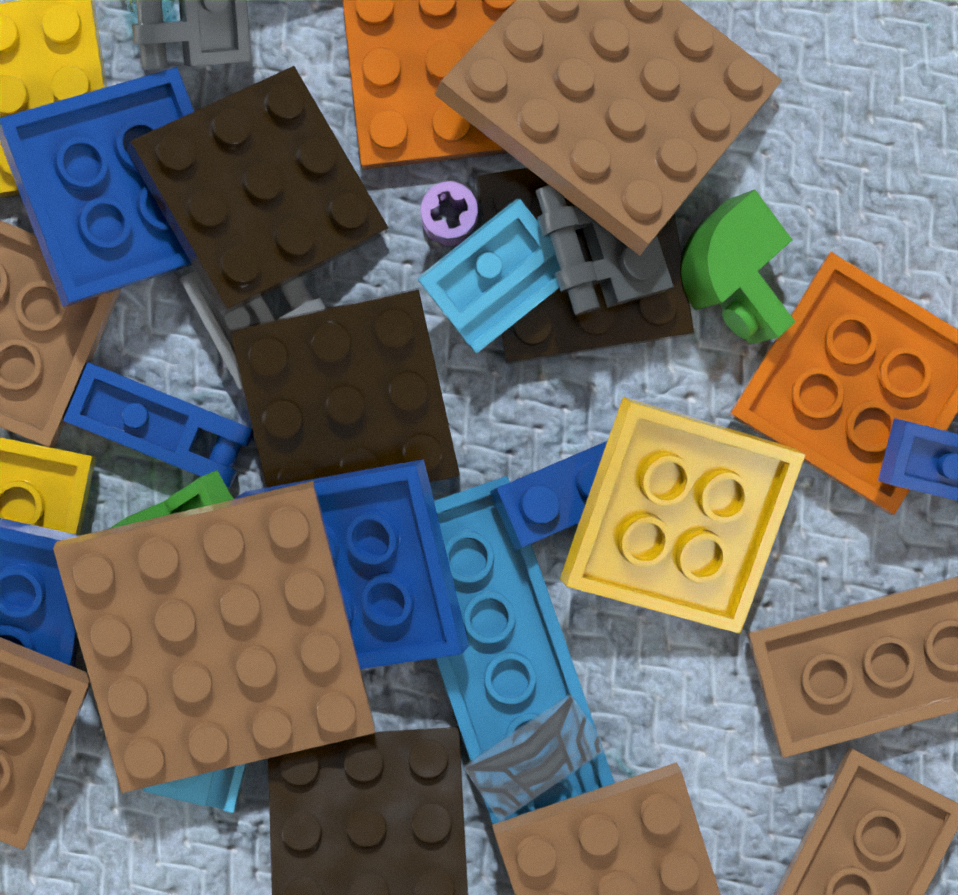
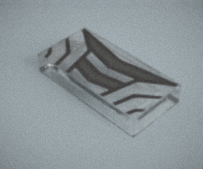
M570 693L472 759L463 768L501 822L608 748Z

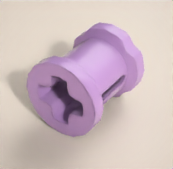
M452 181L441 182L431 187L422 199L420 207L423 229L429 239L449 248L458 246L472 235L473 230L478 224L477 201L472 192L464 185ZM450 201L455 210L465 208L466 211L459 215L460 226L449 229L444 220L433 221L434 218L440 215L439 205L443 202Z

